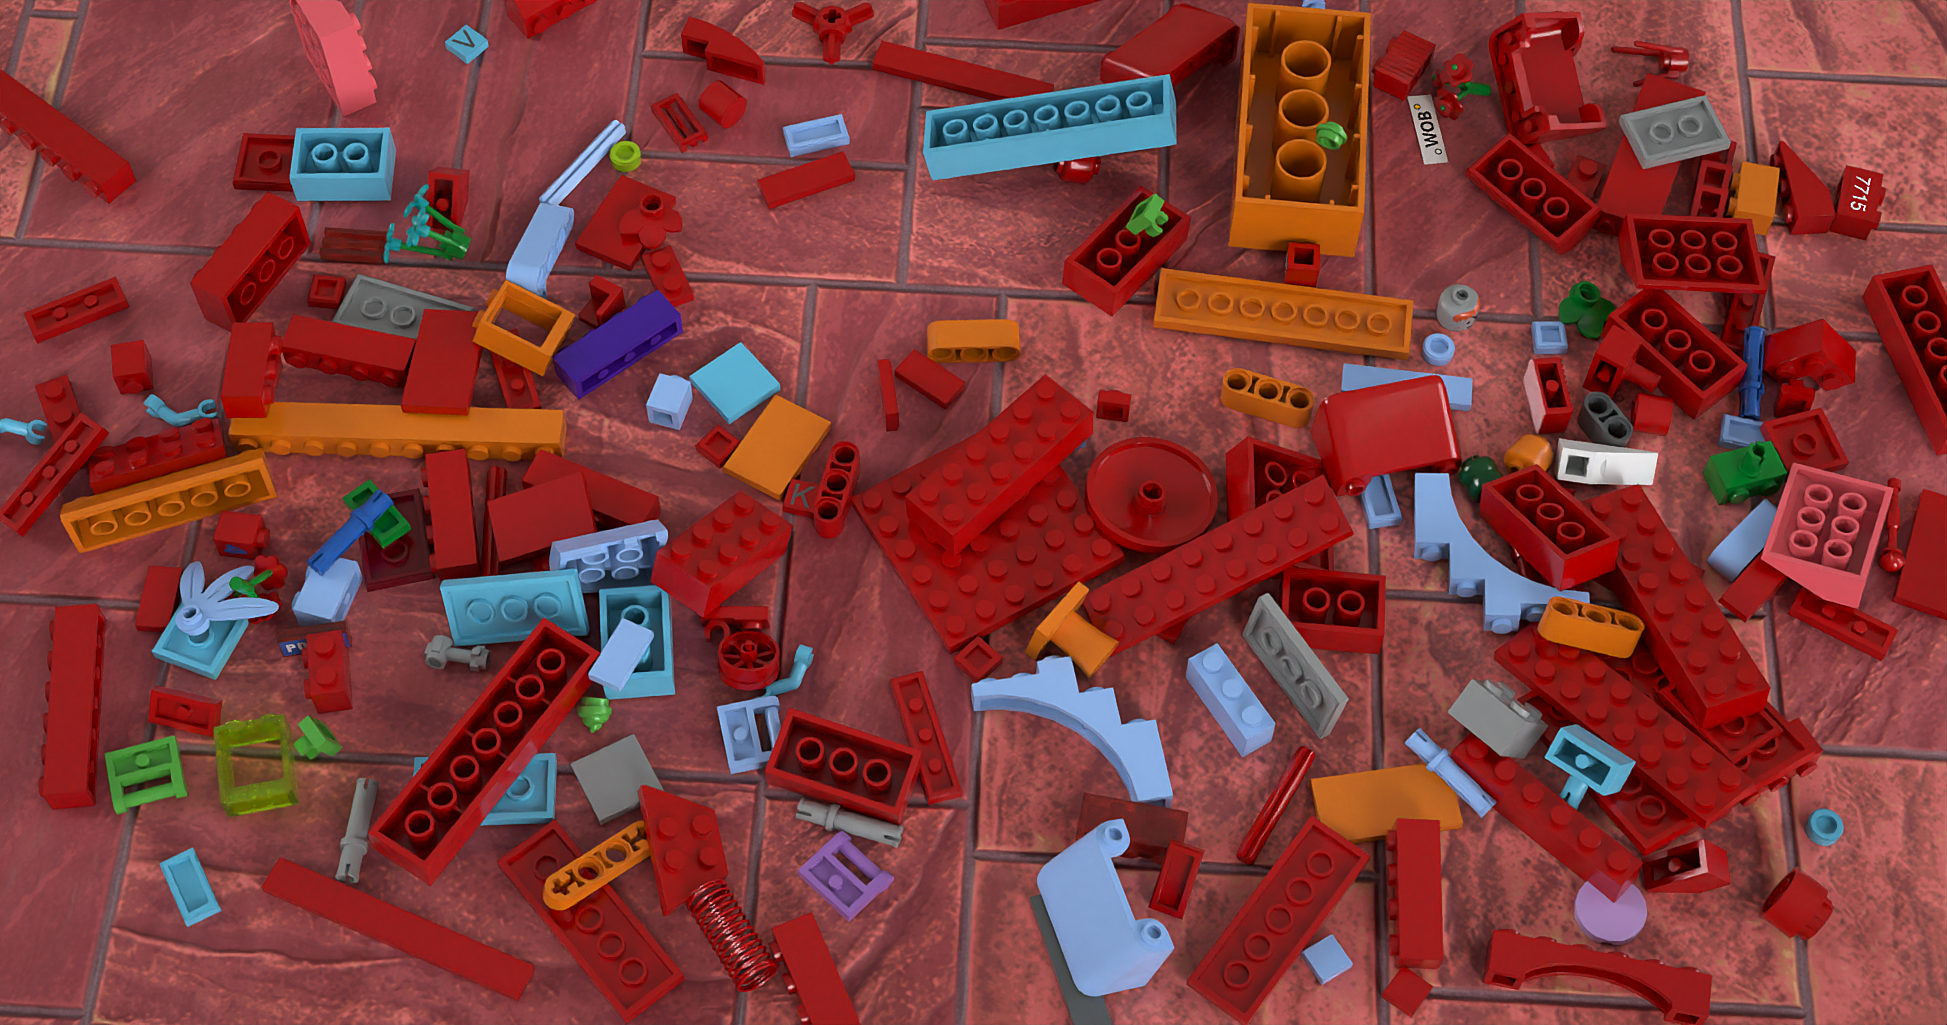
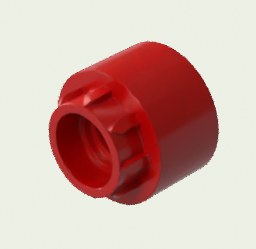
M1795 867L1772 890L1763 903L1759 915L1788 938L1796 935L1802 940H1809L1829 919L1834 906L1832 901L1827 898L1828 890L1799 867Z

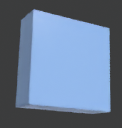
M1561 321L1532 322L1531 335L1534 354L1567 353L1568 343L1565 324Z
M1332 934L1302 951L1301 957L1321 985L1347 971L1353 964Z

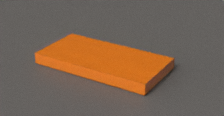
M1426 763L1310 779L1309 782L1317 819L1353 844L1385 840L1387 830H1392L1397 818L1440 820V832L1462 829L1464 824L1455 791L1434 771L1430 772L1425 768L1427 766Z

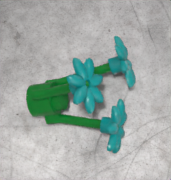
M428 184L420 188L414 196V201L410 202L404 210L403 217L405 219L414 208L419 210L418 215L412 217L413 226L406 231L408 235L406 243L402 242V239L393 238L395 223L390 224L386 234L387 243L384 245L383 261L385 263L389 262L391 250L400 252V249L439 256L452 261L453 257L462 260L465 256L471 237L464 234V228L453 224L428 205L430 202L423 198V195L429 189ZM429 215L452 232L446 230L444 235L430 230V226L425 225ZM419 236L423 238L428 236L440 241L439 248L444 250L417 245Z

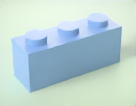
M1218 643L1189 658L1185 678L1242 758L1271 742L1276 723Z

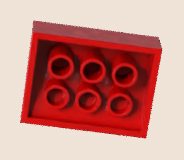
M1626 213L1617 240L1621 263L1637 289L1765 294L1766 285L1752 219Z
M1247 436L1226 453L1227 522L1321 475H1324L1331 488L1322 461ZM1333 546L1291 567L1335 571ZM1281 571V572H1279V573H1277V574H1275V575H1273V576H1271V577H1269V578H1279V579H1281V576H1282V572H1283V571Z

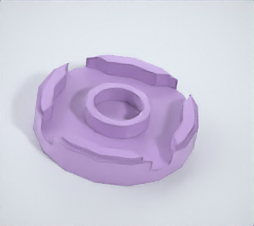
M1588 881L1579 889L1574 903L1575 920L1581 931L1595 942L1622 945L1632 941L1644 927L1647 917L1646 901L1640 890L1633 884L1615 903Z

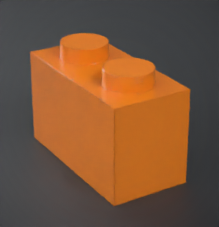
M1742 161L1738 173L1733 172L1730 178L1729 191H1733V197L1728 199L1725 214L1729 215L1730 218L1752 219L1754 233L1766 236L1775 215L1780 168Z

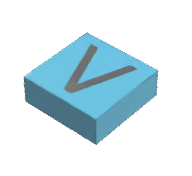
M467 24L445 41L446 49L466 64L470 63L489 47L488 40Z

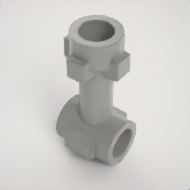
M443 635L434 636L432 642H428L424 652L425 663L434 669H443L448 660L470 664L471 671L479 672L480 669L488 670L492 660V651L487 650L485 646L477 645L472 650L453 648V641Z

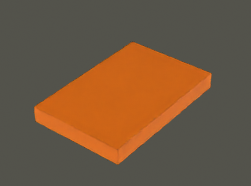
M775 394L723 466L724 473L780 501L788 491L791 478H797L830 431L831 422Z

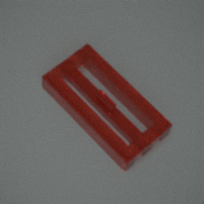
M325 227V238H322L323 247L319 251L321 259L384 264L383 253L385 250L384 245L387 243V231ZM331 247L349 248V250H346V249H332ZM362 249H370V250H379V251H378V252H375V251H361V250H362Z

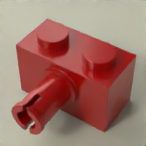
M1613 325L1596 350L1582 387L1591 392L1605 393L1613 400L1626 380L1648 390L1652 394L1657 388L1662 375L1637 363L1636 355L1643 340L1636 337L1633 333Z

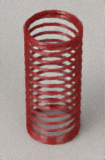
M720 878L712 879L694 889L688 895L685 906L688 911L692 912L691 914L696 919V924L700 925L699 927L704 932V937L708 938V944L712 945V950L716 951V957L720 958V963L724 964V970L728 971V976L732 978V983L735 984L737 991L743 993L752 991L765 984L775 975L778 964H776L774 959H770L771 953L766 952V946H762V940L758 939V933L754 932V927L750 926V920H747L746 914L742 913V907L738 906L737 900H733L734 894L730 893V888L727 887L725 880ZM722 884L721 887L712 890L702 897L695 905H691L694 899L703 891ZM727 896H731L730 900L721 903ZM731 903H735L734 907L726 909ZM713 908L705 916H700L704 911ZM735 909H739L738 913L729 916ZM716 915L710 922L704 923L707 918ZM739 916H743L742 920L734 922ZM721 921L713 929H708L712 924ZM747 922L746 926L737 929L742 923ZM726 927L718 935L712 936L715 931ZM747 929H751L750 933H747V934H745V935L739 937V936L742 935ZM729 934L723 941L716 942L720 937ZM752 935H755V938H754L753 940H750V941L744 943L743 945H741L743 942H745V941H746L748 938H750ZM734 940L726 948L720 949L723 946V944ZM755 942H759L758 946L749 949L748 951L740 955L735 961L729 962V960L733 956H736L744 952L745 950L750 948ZM739 946V947H738L736 950H734L731 954L725 955L728 950H731V949H733V948ZM763 948L762 953H759L751 957L750 959L745 961L741 966L733 968L737 963L749 958L759 949ZM767 955V958L765 960L756 963L748 970H746L743 974L737 975L740 972V970L754 964L762 956ZM768 967L765 971H763V972L760 973L759 975H757V976H755V977H753V978H751V979H749V980H746L747 978H749L752 974L756 973L757 971H759V970H761V969H763V968Z

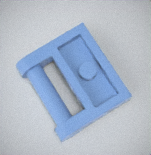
M767 696L717 706L730 774L767 766L781 729L778 715L780 710L778 697ZM761 713L765 716L772 748L770 751L762 752L754 717L755 714Z

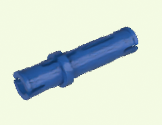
M1751 326L1749 329L1745 328L1743 361L1748 364V367L1741 379V383L1738 385V393L1740 394L1738 417L1759 421L1760 401L1765 391V386L1762 384L1766 331L1764 328Z
M377 489L359 509L355 508L350 513L351 517L317 552L306 560L308 565L315 572L318 571L319 575L323 576L360 536L374 528L373 524L394 504L391 498L385 492L383 493L382 490Z

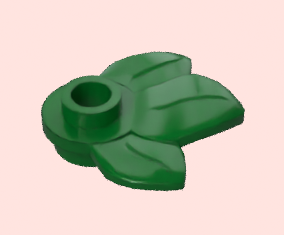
M1582 281L1573 285L1568 297L1561 301L1558 314L1563 324L1576 323V328L1583 336L1596 340L1602 333L1604 322L1607 321L1609 314L1615 311L1616 308L1611 301L1600 297V291L1595 284L1589 281Z

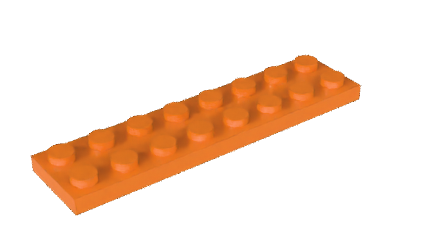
M1161 268L1153 327L1408 360L1414 300Z

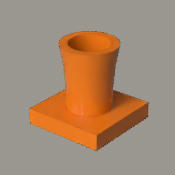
M1078 581L1036 628L1025 653L1035 661L1048 645L1053 642L1068 656H1071L1072 660L1090 679L1113 653L1119 641L1101 632L1077 614L1089 591L1086 586Z

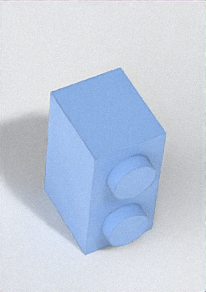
M340 557L323 576L308 566L304 586L301 592L298 591L292 601V610L299 625L323 632L340 630L363 580L356 561Z

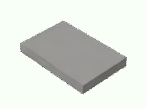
M1706 95L1624 114L1619 119V124L1642 169L1729 149L1731 144Z

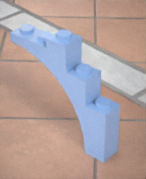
M1415 473L1414 559H1424L1426 561L1448 559L1449 594H1457L1461 597L1483 595L1484 631L1506 634L1511 631H1518L1520 619L1539 622L1549 599L1555 596L1590 603L1589 592L1571 590L1560 592L1554 587L1527 579L1509 570L1492 558L1472 538L1460 519L1451 495L1449 473Z
M1053 655L1037 661L1036 674L1019 673L1012 676V678L1000 680L986 678L972 684L971 701L973 711L1009 710L1034 714L1053 720L1077 732L1098 748L1114 766L1125 784L1136 815L1171 810L1173 792L1156 719L1148 721L1145 719H1133L1121 725L1114 689L1092 687L1085 692L1079 693L1071 656L1061 657Z

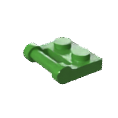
M175 735L104 754L112 802L117 815L128 812L130 807L176 796L177 799L188 796L179 744ZM171 775L172 782L128 794L124 792V787Z

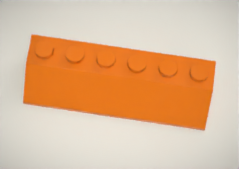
M263 448L246 450L235 456L120 487L101 494L77 498L72 502L63 504L60 518L80 554L217 515L222 510L230 511L278 496L269 463Z

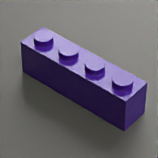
M659 290L654 291L650 295H645L633 306L613 315L608 322L597 329L588 331L583 338L572 345L561 348L553 356L556 375L579 400L683 333L681 314Z

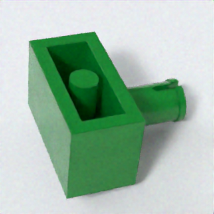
M1756 441L1755 445L1752 442L1748 447L1710 456L1703 475L1717 504L1722 505L1730 502L1731 504H1739L1749 497L1757 495L1770 496L1780 489L1787 471L1771 441Z

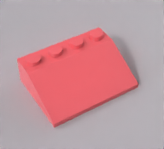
M288 0L305 56L342 116L345 117L376 103L374 90L377 89V84L372 74L368 72L372 69L367 55L363 52L367 48L362 36L357 32L361 30V26L354 12L348 14L342 2L338 0Z
M1793 463L1761 559L1822 599L1858 609L1894 488Z

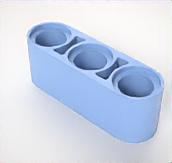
M1764 499L1716 547L1706 563L1733 583L1764 550L1778 508L1767 499Z

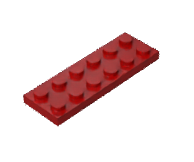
M1311 816L1187 979L1186 985L1241 1025H1248L1368 864L1371 856L1314 816Z
M554 819L496 862L509 881L625 1024H627L684 981V974L608 883L565 910H555L545 904L542 894L547 878L584 855ZM586 867L578 871L579 875L587 880L595 879L598 876L592 868ZM568 887L561 891L554 888L553 893L557 894L561 892L564 895H566Z

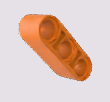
M941 320L932 322L927 326V356L936 363L1009 362L1016 360L1021 354L1019 324L1013 320Z
M1242 368L1229 369L1223 376L1220 399L1225 407L1293 428L1304 427L1311 420L1315 397L1308 388Z
M1555 596L1549 599L1537 630L1542 637L1552 642L1619 658H1628L1632 655L1645 625L1639 617L1628 612Z

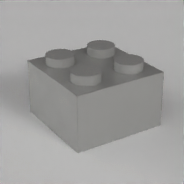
M1472 679L1448 710L1451 716L1500 756L1524 759L1548 728V725L1540 719L1543 714L1527 702L1522 705L1513 698L1516 694L1513 689L1501 681L1496 684L1490 679H1486V681Z

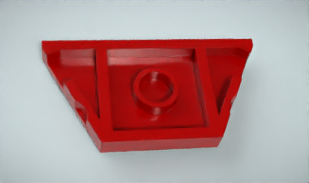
M641 785L637 792L662 914L663 916H668L677 907L684 904L688 895L698 886L712 879L720 878L725 880L729 874L714 809L648 785Z

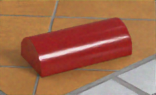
M1510 133L1465 171L1467 179L1558 255L1565 254L1573 249L1588 234L1596 223L1602 209Z

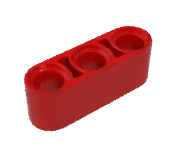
M837 442L829 453L813 506L814 528L816 533L823 538L831 539L837 537L845 526L851 505L850 498L854 495L860 475V451L853 442ZM843 460L851 461L849 463H840ZM842 488L840 491H832L831 489ZM824 516H834L833 519H823Z

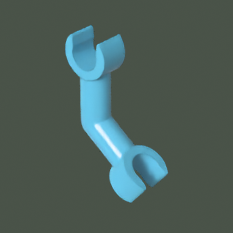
M153 394L143 402L145 406L149 407L146 410L148 414L155 418L160 417L174 427L192 424L202 418L214 419L219 417L217 412L205 414L207 410L216 408L215 401L212 399L202 401L197 409L179 414L167 407L160 398Z
M5 418L0 420V433L10 432L25 436L29 443L39 445L42 444L45 437L34 434L32 430L44 431L47 424L41 420L25 423Z
M800 644L796 651L789 677L774 681L771 685L762 688L766 691V694L757 698L776 696L796 690L801 684L806 669L811 665L814 654H811L813 648Z

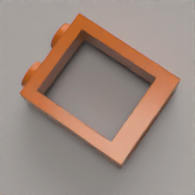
M505 280L499 290L494 288L486 302L488 309L486 311L481 309L478 312L472 327L477 329L473 342L544 376L553 361V356L557 354L566 339L576 314ZM502 309L550 331L541 348L494 325L493 323Z

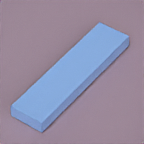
M1344 363L1341 392L1438 375L1442 378L1447 389L1450 408L1452 410L1470 411L1473 378Z

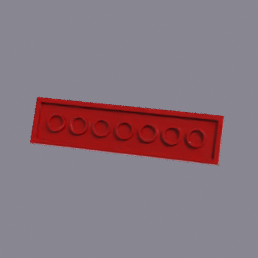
M1321 475L1087 593L1083 604L1093 626L1119 641L1118 646L1109 656L1110 658L1353 536L1354 533L1324 475Z
M1531 622L1494 652L1495 661L1574 725H1579L1636 761L1631 771L1704 830L1753 789L1755 781L1592 652L1552 642L1542 637L1537 630L1539 622Z

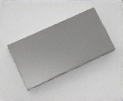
M357 274L332 322L417 339L424 309L475 311V308Z
M1267 593L1260 596L1243 630L1242 636L1318 738L1322 739L1330 735L1349 698L1270 594Z

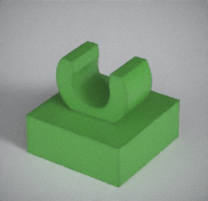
M1155 193L1139 203L1126 228L1134 235L1144 229L1152 237L1162 233L1163 230L1157 224L1161 226L1169 219L1163 211H1160L1164 200Z
M308 715L298 724L305 735L294 743V747L301 756L306 754L311 760L318 756L320 752L334 756L343 748L325 722Z

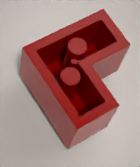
M1822 318L1765 336L1763 369L1779 384L1788 383L1789 378L1799 379L1810 376L1825 391L1836 390L1842 386L1855 383L1856 350Z

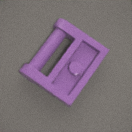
M840 831L798 870V876L850 922L879 893L884 892L891 885L894 876L887 870L882 871L850 842L851 837L847 833ZM841 852L872 881L866 886L835 855Z

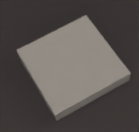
M634 734L570 763L571 769L600 825L639 808L640 802L637 791L641 785H648L664 791Z

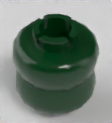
M1474 455V460L1470 457L1462 463V469L1458 473V482L1466 489L1468 497L1472 502L1480 503L1482 485L1504 477V475L1497 469L1496 463L1491 457Z

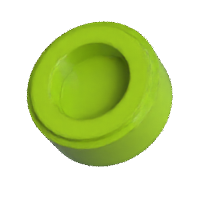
M621 141L613 145L610 150L612 166L621 172H630L638 168L641 163V152L638 145L631 141Z

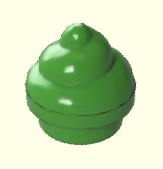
M582 697L581 706H577V715L582 718L583 724L589 728L591 733L598 731L602 723L608 721L609 715L612 714V708L609 707V699Z

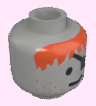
M1455 284L1445 288L1440 294L1437 304V320L1443 327L1451 331L1459 332L1471 328L1476 322L1480 309L1479 295L1467 285Z

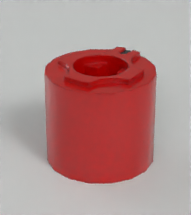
M721 80L714 81L707 86L698 99L699 109L723 128L734 126L743 116L747 106V100Z
M1638 392L1631 405L1630 422L1633 426V431L1666 436L1672 419L1673 398Z

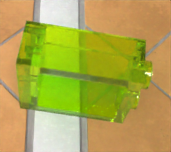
M266 714L259 719L244 722L234 720L225 723L223 726L214 727L220 803L228 817L299 804L292 731L284 714ZM280 739L284 778L234 787L231 748Z

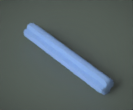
M617 120L611 121L539 197L540 203L559 205L609 152L613 145L625 135L626 130L623 123Z

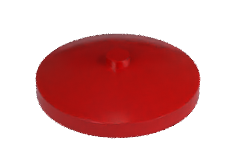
M1136 437L1119 441L1106 448L1097 456L1087 476L1085 502L1088 512L1097 527L1116 543L1138 552L1166 554L1207 533L1216 514L1218 490L1210 470L1193 452L1168 440L1154 437Z

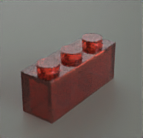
M1084 792L1075 842L1101 823L1123 818L1129 833L1130 844L1120 857L1127 859L1142 857L1152 859L1154 863L1162 865L1170 839L1184 843L1189 812Z

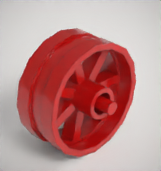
M742 631L733 633L720 642L717 651V671L720 679L726 685L738 690L752 691L765 688L777 679L780 666V650L777 642L770 636L756 631Z

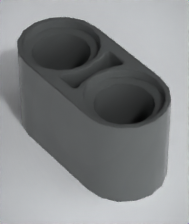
M1592 392L1585 397L1577 417V422L1592 443L1626 448L1633 432V426L1627 417L1605 393Z

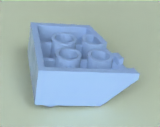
M656 519L552 542L549 556L550 571L577 568L582 593L599 592V589L655 585L650 582L657 551L666 545L668 531Z

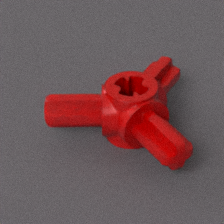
M796 2L792 10V16L813 26V32L819 34V40L823 43V61L829 62V65H834L835 62L840 61L841 44L844 43L846 35L852 32L853 26L873 18L874 11L870 3L865 2L846 11L838 6H827L818 10L803 2Z

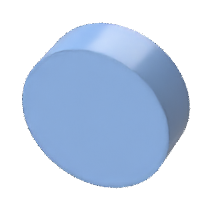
M1431 334L1425 338L1421 354L1427 363L1433 366H1444L1452 360L1455 345L1452 339L1444 334Z

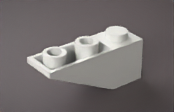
M1559 438L1553 470L1558 480L1586 484L1652 485L1658 452Z

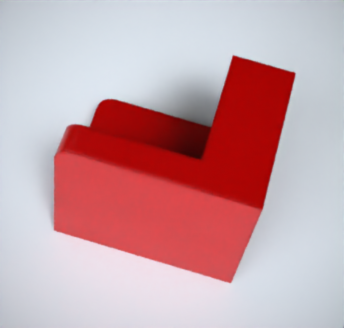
M595 275L589 283L592 298L578 316L580 321L597 329L608 322L613 315L621 312L626 304L622 287Z

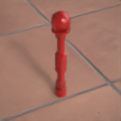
M1890 478L1887 482V487L1894 488L1886 516L1888 545L1887 548L1882 550V556L1879 559V565L1890 573L1897 572L1905 563L1902 551L1897 548V531L1900 529L1898 500L1899 492L1901 491V480L1898 478Z

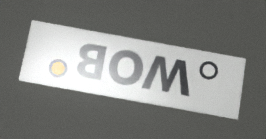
M1431 94L1408 96L1424 164L1448 162Z

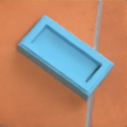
M193 848L159 863L187 927L222 911Z

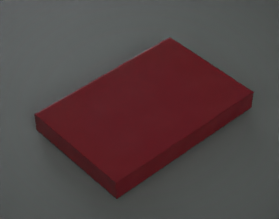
M419 488L387 494L393 501V506L409 523L410 531L384 549L369 532H365L358 538L367 592L435 579L430 568L429 554L431 552Z

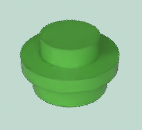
M1334 122L1319 124L1316 129V141L1321 146L1332 150H1338L1346 142L1347 135L1343 131V127Z

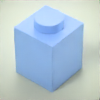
M660 373L646 404L649 422L680 430L693 400L691 382L678 375L668 376Z

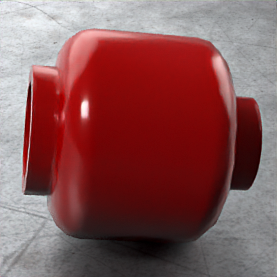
M1099 156L1055 162L1053 163V171L1057 172L1058 177L1062 181L1085 184L1092 179L1093 175L1099 173L1101 159Z

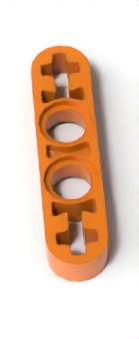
M644 821L634 822L549 876L545 882L542 894L545 904L555 910H565L649 857L648 842L645 839L636 842L637 835L641 838L646 837ZM610 850H618L624 854L625 859L621 862H614L607 857L606 853ZM588 867L595 870L598 876L595 879L587 880L582 878L578 871ZM568 887L566 895H564L561 892L557 894L553 893L554 888L561 891Z

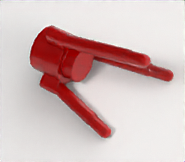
M1637 40L1634 41V46L1641 48L1618 46L1611 48L1612 52L1659 57V68L1664 69L1666 73L1656 76L1665 79H1678L1679 72H1686L1689 65V53L1683 47H1670ZM1645 78L1634 81L1633 86H1642Z

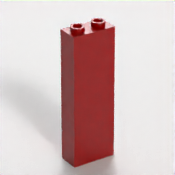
M1647 73L1632 112L1704 96L1706 92ZM1624 134L1597 204L1602 208L1600 215L1592 228L1604 234L1618 237L1626 213L1662 215L1681 160L1642 169Z

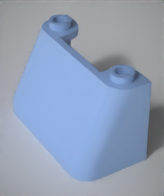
M1123 818L1106 821L1098 825L1047 862L1037 877L1039 891L1073 981L1078 990L1088 996H1100L1145 986L1174 950L1169 933L1162 923L1154 919L1135 921L1111 858L1122 855L1130 844L1129 833Z

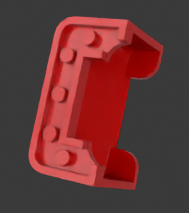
M1186 3L1173 5L1157 21L1115 51L1108 52L1102 58L1100 80L1104 84L1170 74L1174 89L1175 86L1209 61L1215 65L1221 63L1225 67L1233 62L1237 55L1240 27L1230 18Z
M1580 12L1522 13L1495 29L1490 35L1488 43L1507 130L1508 133L1525 146L1595 134L1607 128L1602 107L1596 103L1584 105L1571 49L1581 43L1585 34Z
M1438 375L1424 376L1333 394L1325 398L1319 405L1310 430L1336 497L1343 495L1357 496L1363 493L1372 477L1429 466L1431 473H1449L1450 477L1458 473L1462 464L1447 389L1442 378Z

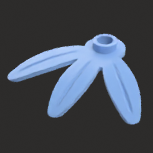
M195 561L187 566L181 576L180 593L185 606L178 611L175 623L180 631L195 636L202 634L208 629L210 620L226 621L266 616L275 613L279 609V605L274 601L253 597L234 598L223 601L235 592L229 586L231 578L240 577L247 581L252 576L254 567L249 565L236 568L220 576L203 593L205 583L202 564L199 561Z

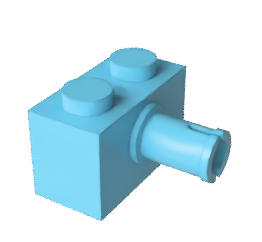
M1577 724L1561 727L1544 757L1570 774L1569 779L1558 796L1576 810L1588 787H1591L1603 796L1620 792L1636 761Z

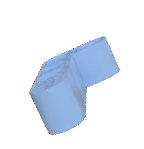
M540 203L509 261L506 280L547 299L546 280L571 233L574 222L573 208Z

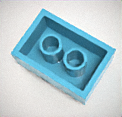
M296 128L289 178L296 200H391L396 148L390 128Z
M656 585L599 589L601 652L622 618L653 631L654 638L622 691L619 693L603 685L606 699L674 695L675 673L670 595Z

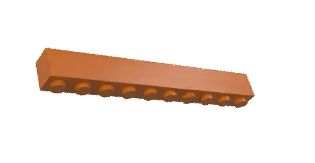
M274 402L270 406L267 418H231L228 435L235 451L240 452L263 448L264 452H273L278 455L306 453L312 456L339 454L345 457L372 455L378 458L405 456L417 459L425 457V454L465 449L467 457L474 460L504 459L514 462L520 459L534 460L540 449L564 458L567 425L563 410L470 407L468 416L404 413L402 412L401 405Z

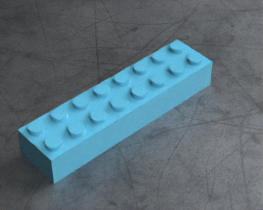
M1170 74L926 111L923 155L931 179H949L1177 145L1176 99Z

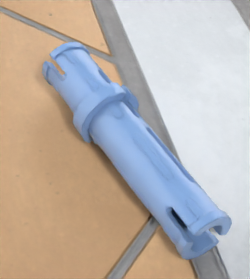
M1421 728L1414 732L1404 743L1427 764L1425 767L1430 772L1434 771L1481 818L1497 803L1495 799L1487 794L1480 785L1448 756L1450 752L1446 748L1442 750Z

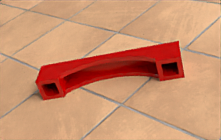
M1513 929L1494 930L1488 941L1483 983L1519 990L1523 982L1531 979L1559 975L1582 976L1615 984L1641 996L1664 1013V1021L1681 1025H1703L1709 1017L1713 975L1702 973L1698 968L1689 966L1681 968L1671 967L1657 959H1646L1644 961L1629 958L1627 954L1618 951L1599 952L1585 944L1557 943L1555 939L1546 936L1532 938L1523 936Z

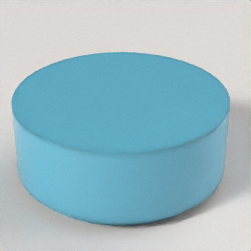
M1822 808L1813 811L1805 822V832L1808 838L1821 846L1834 844L1843 833L1842 819L1837 813L1829 809Z

